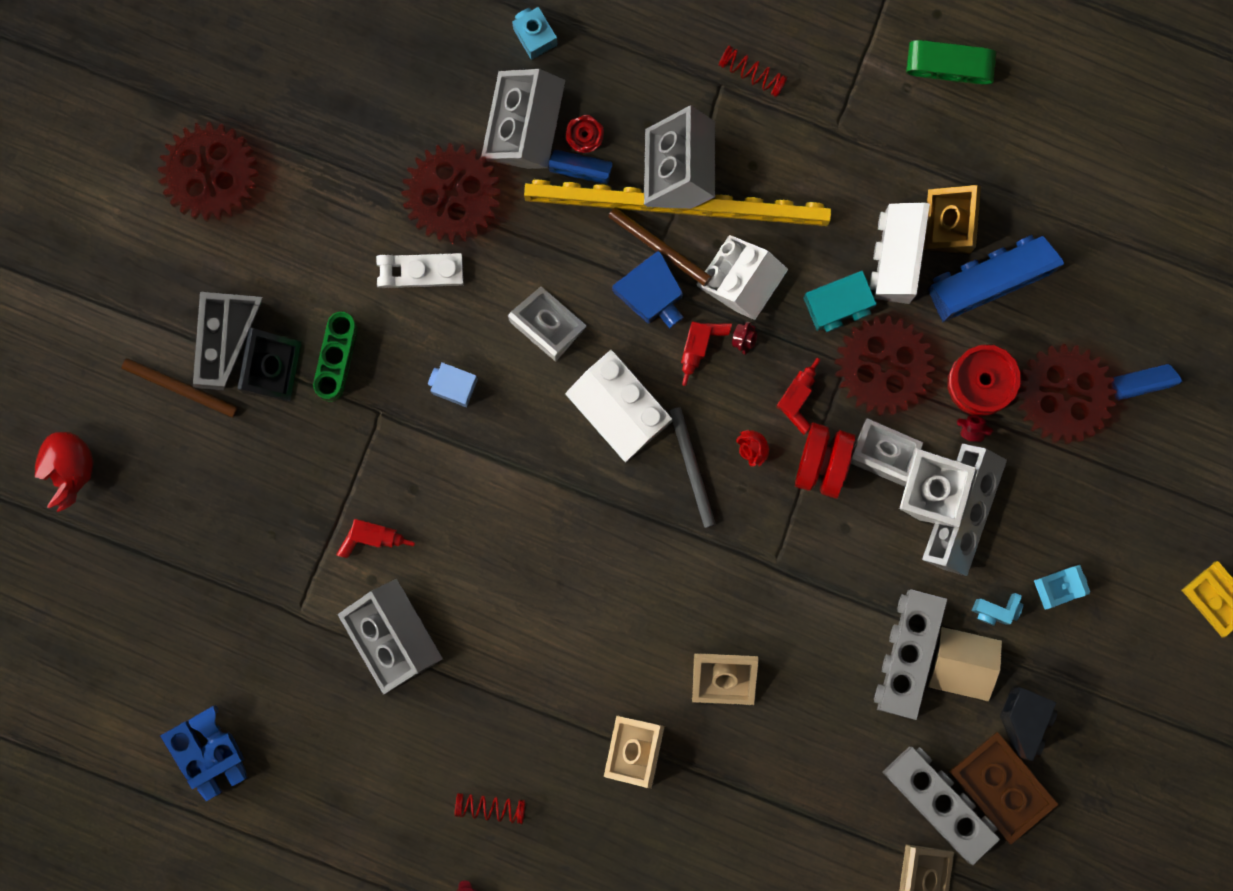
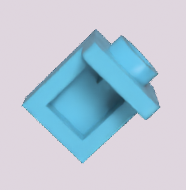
M1080 565L1034 580L1045 610L1090 594L1086 576L1083 574Z
M1017 593L1011 594L1006 609L983 599H976L972 611L979 614L978 620L995 626L997 621L1009 625L1012 623V620L1017 621L1022 612L1023 604L1020 603L1022 595Z

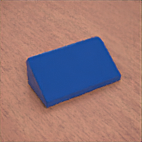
M554 150L549 160V171L552 173L606 185L609 183L613 166L610 161L560 150Z
M1169 364L1111 379L1115 398L1118 401L1172 388L1182 382L1181 377Z

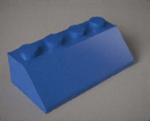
M1033 235L1017 241V247L1010 251H1006L1005 247L988 254L990 259L979 264L976 259L961 266L962 272L951 276L950 272H946L933 279L934 284L929 287L928 292L942 322H945L1054 274L1064 265L1062 258L1044 236L1034 239Z

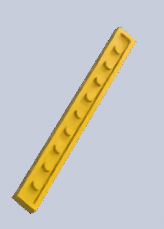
M532 180V184L525 183L524 192L525 201L818 226H828L831 216V209L824 208L822 203L809 202L806 203L805 207L793 206L794 202L789 200H776L775 204L763 203V199L747 197L745 201H733V197L729 195H715L714 199H710L692 209L647 207L644 205L642 189L625 187L623 191H612L611 187L607 185H593V189L581 188V184L574 182H564L563 186H552L550 181Z

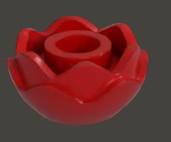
M590 115L574 118L568 123L566 140L570 147L577 152H592L602 143L604 135L603 126ZM586 132L588 134L587 137H583L582 133Z
M754 430L740 432L741 435L736 439V442L740 445L739 453L741 457L748 460L751 467L761 466L769 455V445L765 437L760 432Z

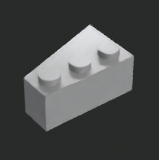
M200 292L193 388L225 389L263 297Z

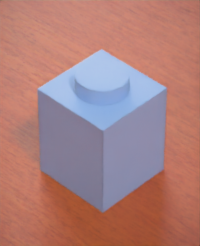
M441 363L439 369H433L428 385L432 386L431 393L433 395L467 407L478 378L476 375Z

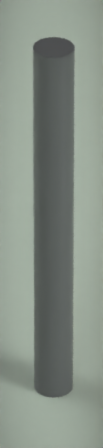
M678 407L669 410L704 528L714 526L716 522L682 409Z

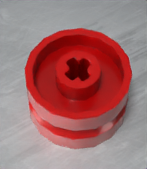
M979 345L968 349L953 363L948 374L947 389L952 401L961 411L974 416H989L1005 408L1016 397L1020 388L1021 373L1016 360L1006 350L995 345ZM986 377L989 382L983 385L980 382V378Z
M813 422L804 446L794 487L811 491L816 485L819 474H821V494L837 499L852 461L855 434L839 430L835 433L831 446L828 447L829 427Z

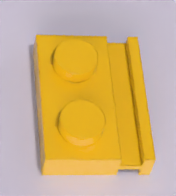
M1215 561L1209 568L1185 586L1182 591L1219 635L1226 637L1233 631V578L1218 561Z

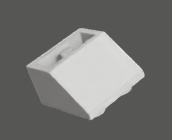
M729 235L705 270L706 273L712 276L711 280L706 286L699 282L697 286L734 311L755 320L788 269L769 251Z

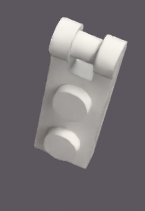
M462 253L379 255L376 257L377 266L380 267V277H377L378 288L463 285ZM392 267H401V277L392 276Z

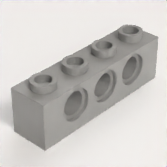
M962 443L956 461L976 469L960 526L957 528L935 523L922 560L943 570L967 576L1007 460L988 449Z
M912 589L907 590L906 595L901 594L897 607V612L901 613L899 625H893L889 642L894 643L891 655H885L881 672L886 673L883 685L878 684L875 692L874 703H878L877 710L917 720L947 602L946 598ZM913 615H919L924 620V628L919 633L913 632L909 627V620ZM906 645L913 646L917 652L915 660L911 663L905 662L901 657V651ZM898 675H904L909 681V687L903 693L897 692L893 686L894 679Z
M908 747L882 773L969 864L974 865L1000 840L994 834L998 829L986 816L980 819L972 811L976 807L975 804L964 793L958 796L953 791L951 786L954 782L942 770L938 773L935 772L929 765L932 759L920 747L917 750L913 747ZM918 772H925L929 778L928 785L923 789H917L913 783L914 776ZM945 794L950 799V807L945 812H939L935 807V801L940 795ZM962 818H969L972 823V829L966 835L959 834L957 830V823Z

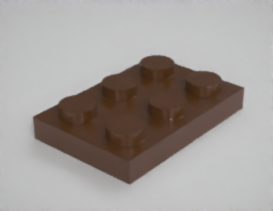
M998 732L991 735L949 771L1010 845L1058 805Z

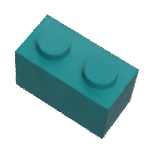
M863 271L809 291L803 297L816 330L825 329L826 333L841 328L843 326L842 321L853 317L854 321H859L872 315L870 310L876 306Z

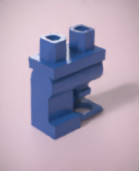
M217 705L206 709L188 721L160 735L178 767L188 780L187 782L191 789L197 788L206 801L222 793L214 778L222 772L225 773L231 786L248 778L245 767L242 764L245 758L239 750L235 739L230 732L222 733L220 726L216 725V713L219 711ZM195 730L200 731L207 738L208 742L206 745H201L194 732Z

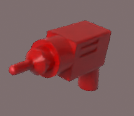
M691 322L681 364H683L682 371L685 374L682 382L683 386L687 385L689 375L694 373L695 368L699 367L700 360L704 359L710 336H729L732 323Z
M816 358L812 366L806 367L803 372L799 371L776 406L803 435L806 434L811 425L799 410L812 392L810 388L815 382L813 379L816 375L815 368L819 364L820 358Z
M354 519L352 528L336 555L349 558L357 542L377 548H382V545L390 548L393 545L400 546L402 544L414 546L415 542L405 540L402 534H398L395 529Z

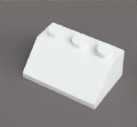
M929 203L889 204L886 212L880 213L878 230H883L881 242L876 241L873 257L874 260H878L877 272L872 271L869 283L870 290H874V299L910 304L916 296Z
M612 350L592 365L565 393L625 463L672 423V418Z

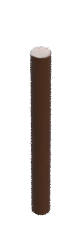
M617 208L611 210L608 217L654 251H659L664 258L703 286L709 283L712 276Z
M126 358L122 364L121 369L229 417L234 418L238 411V407L133 360Z

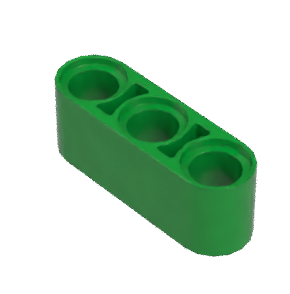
M915 40L909 42L906 73L915 77L982 85L992 84L994 82L997 52L988 48Z
M336 312L329 317L313 382L315 393L327 402L337 401L343 395L357 337V324L352 316L346 312ZM341 320H347L350 322L349 331L343 335L337 334L335 332L336 324ZM333 350L343 351V359L338 364H330L328 362L329 353ZM328 379L335 380L337 384L335 391L331 394H323L321 391L322 383Z

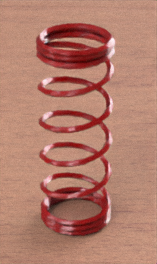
M729 45L719 62V66L725 68L734 55L730 72L734 73L744 62L741 79L746 78L756 66L752 77V85H755L766 73L762 89L763 91L767 90L777 79L771 92L773 97H777L787 80V76L783 75L780 79L781 73H778L764 89L770 67H767L754 82L759 66V61H757L743 77L749 56L746 55L732 71L738 49H735L731 54L734 47Z
M457 793L455 817L463 818L465 816L471 798V812L474 819L477 818L483 802L484 816L488 821L496 801V812L499 822L502 821L507 804H509L510 822L513 824L517 817V823L523 824L525 800H519L512 821L511 801L509 798L506 800L502 816L499 818L498 798L495 797L487 818L484 795L481 797L477 813L474 816L472 794L468 797L462 815L463 793Z

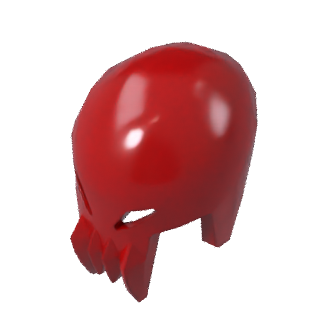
M55 432L47 436L40 446L35 463V477L42 480H47L50 477L53 485L59 488L47 505L48 508L58 505L57 512L65 510L76 502L77 493L90 480L93 470V457L88 445L78 435L71 432Z

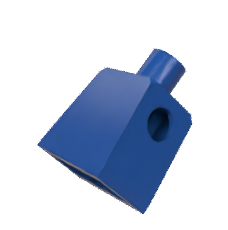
M659 251L612 286L614 294L648 324L660 316L668 328L671 329L684 318L674 306L682 298V291Z

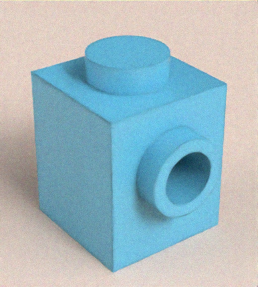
M539 7L533 10L531 8L524 9L515 16L516 20L512 21L513 30L531 60L557 46V37Z

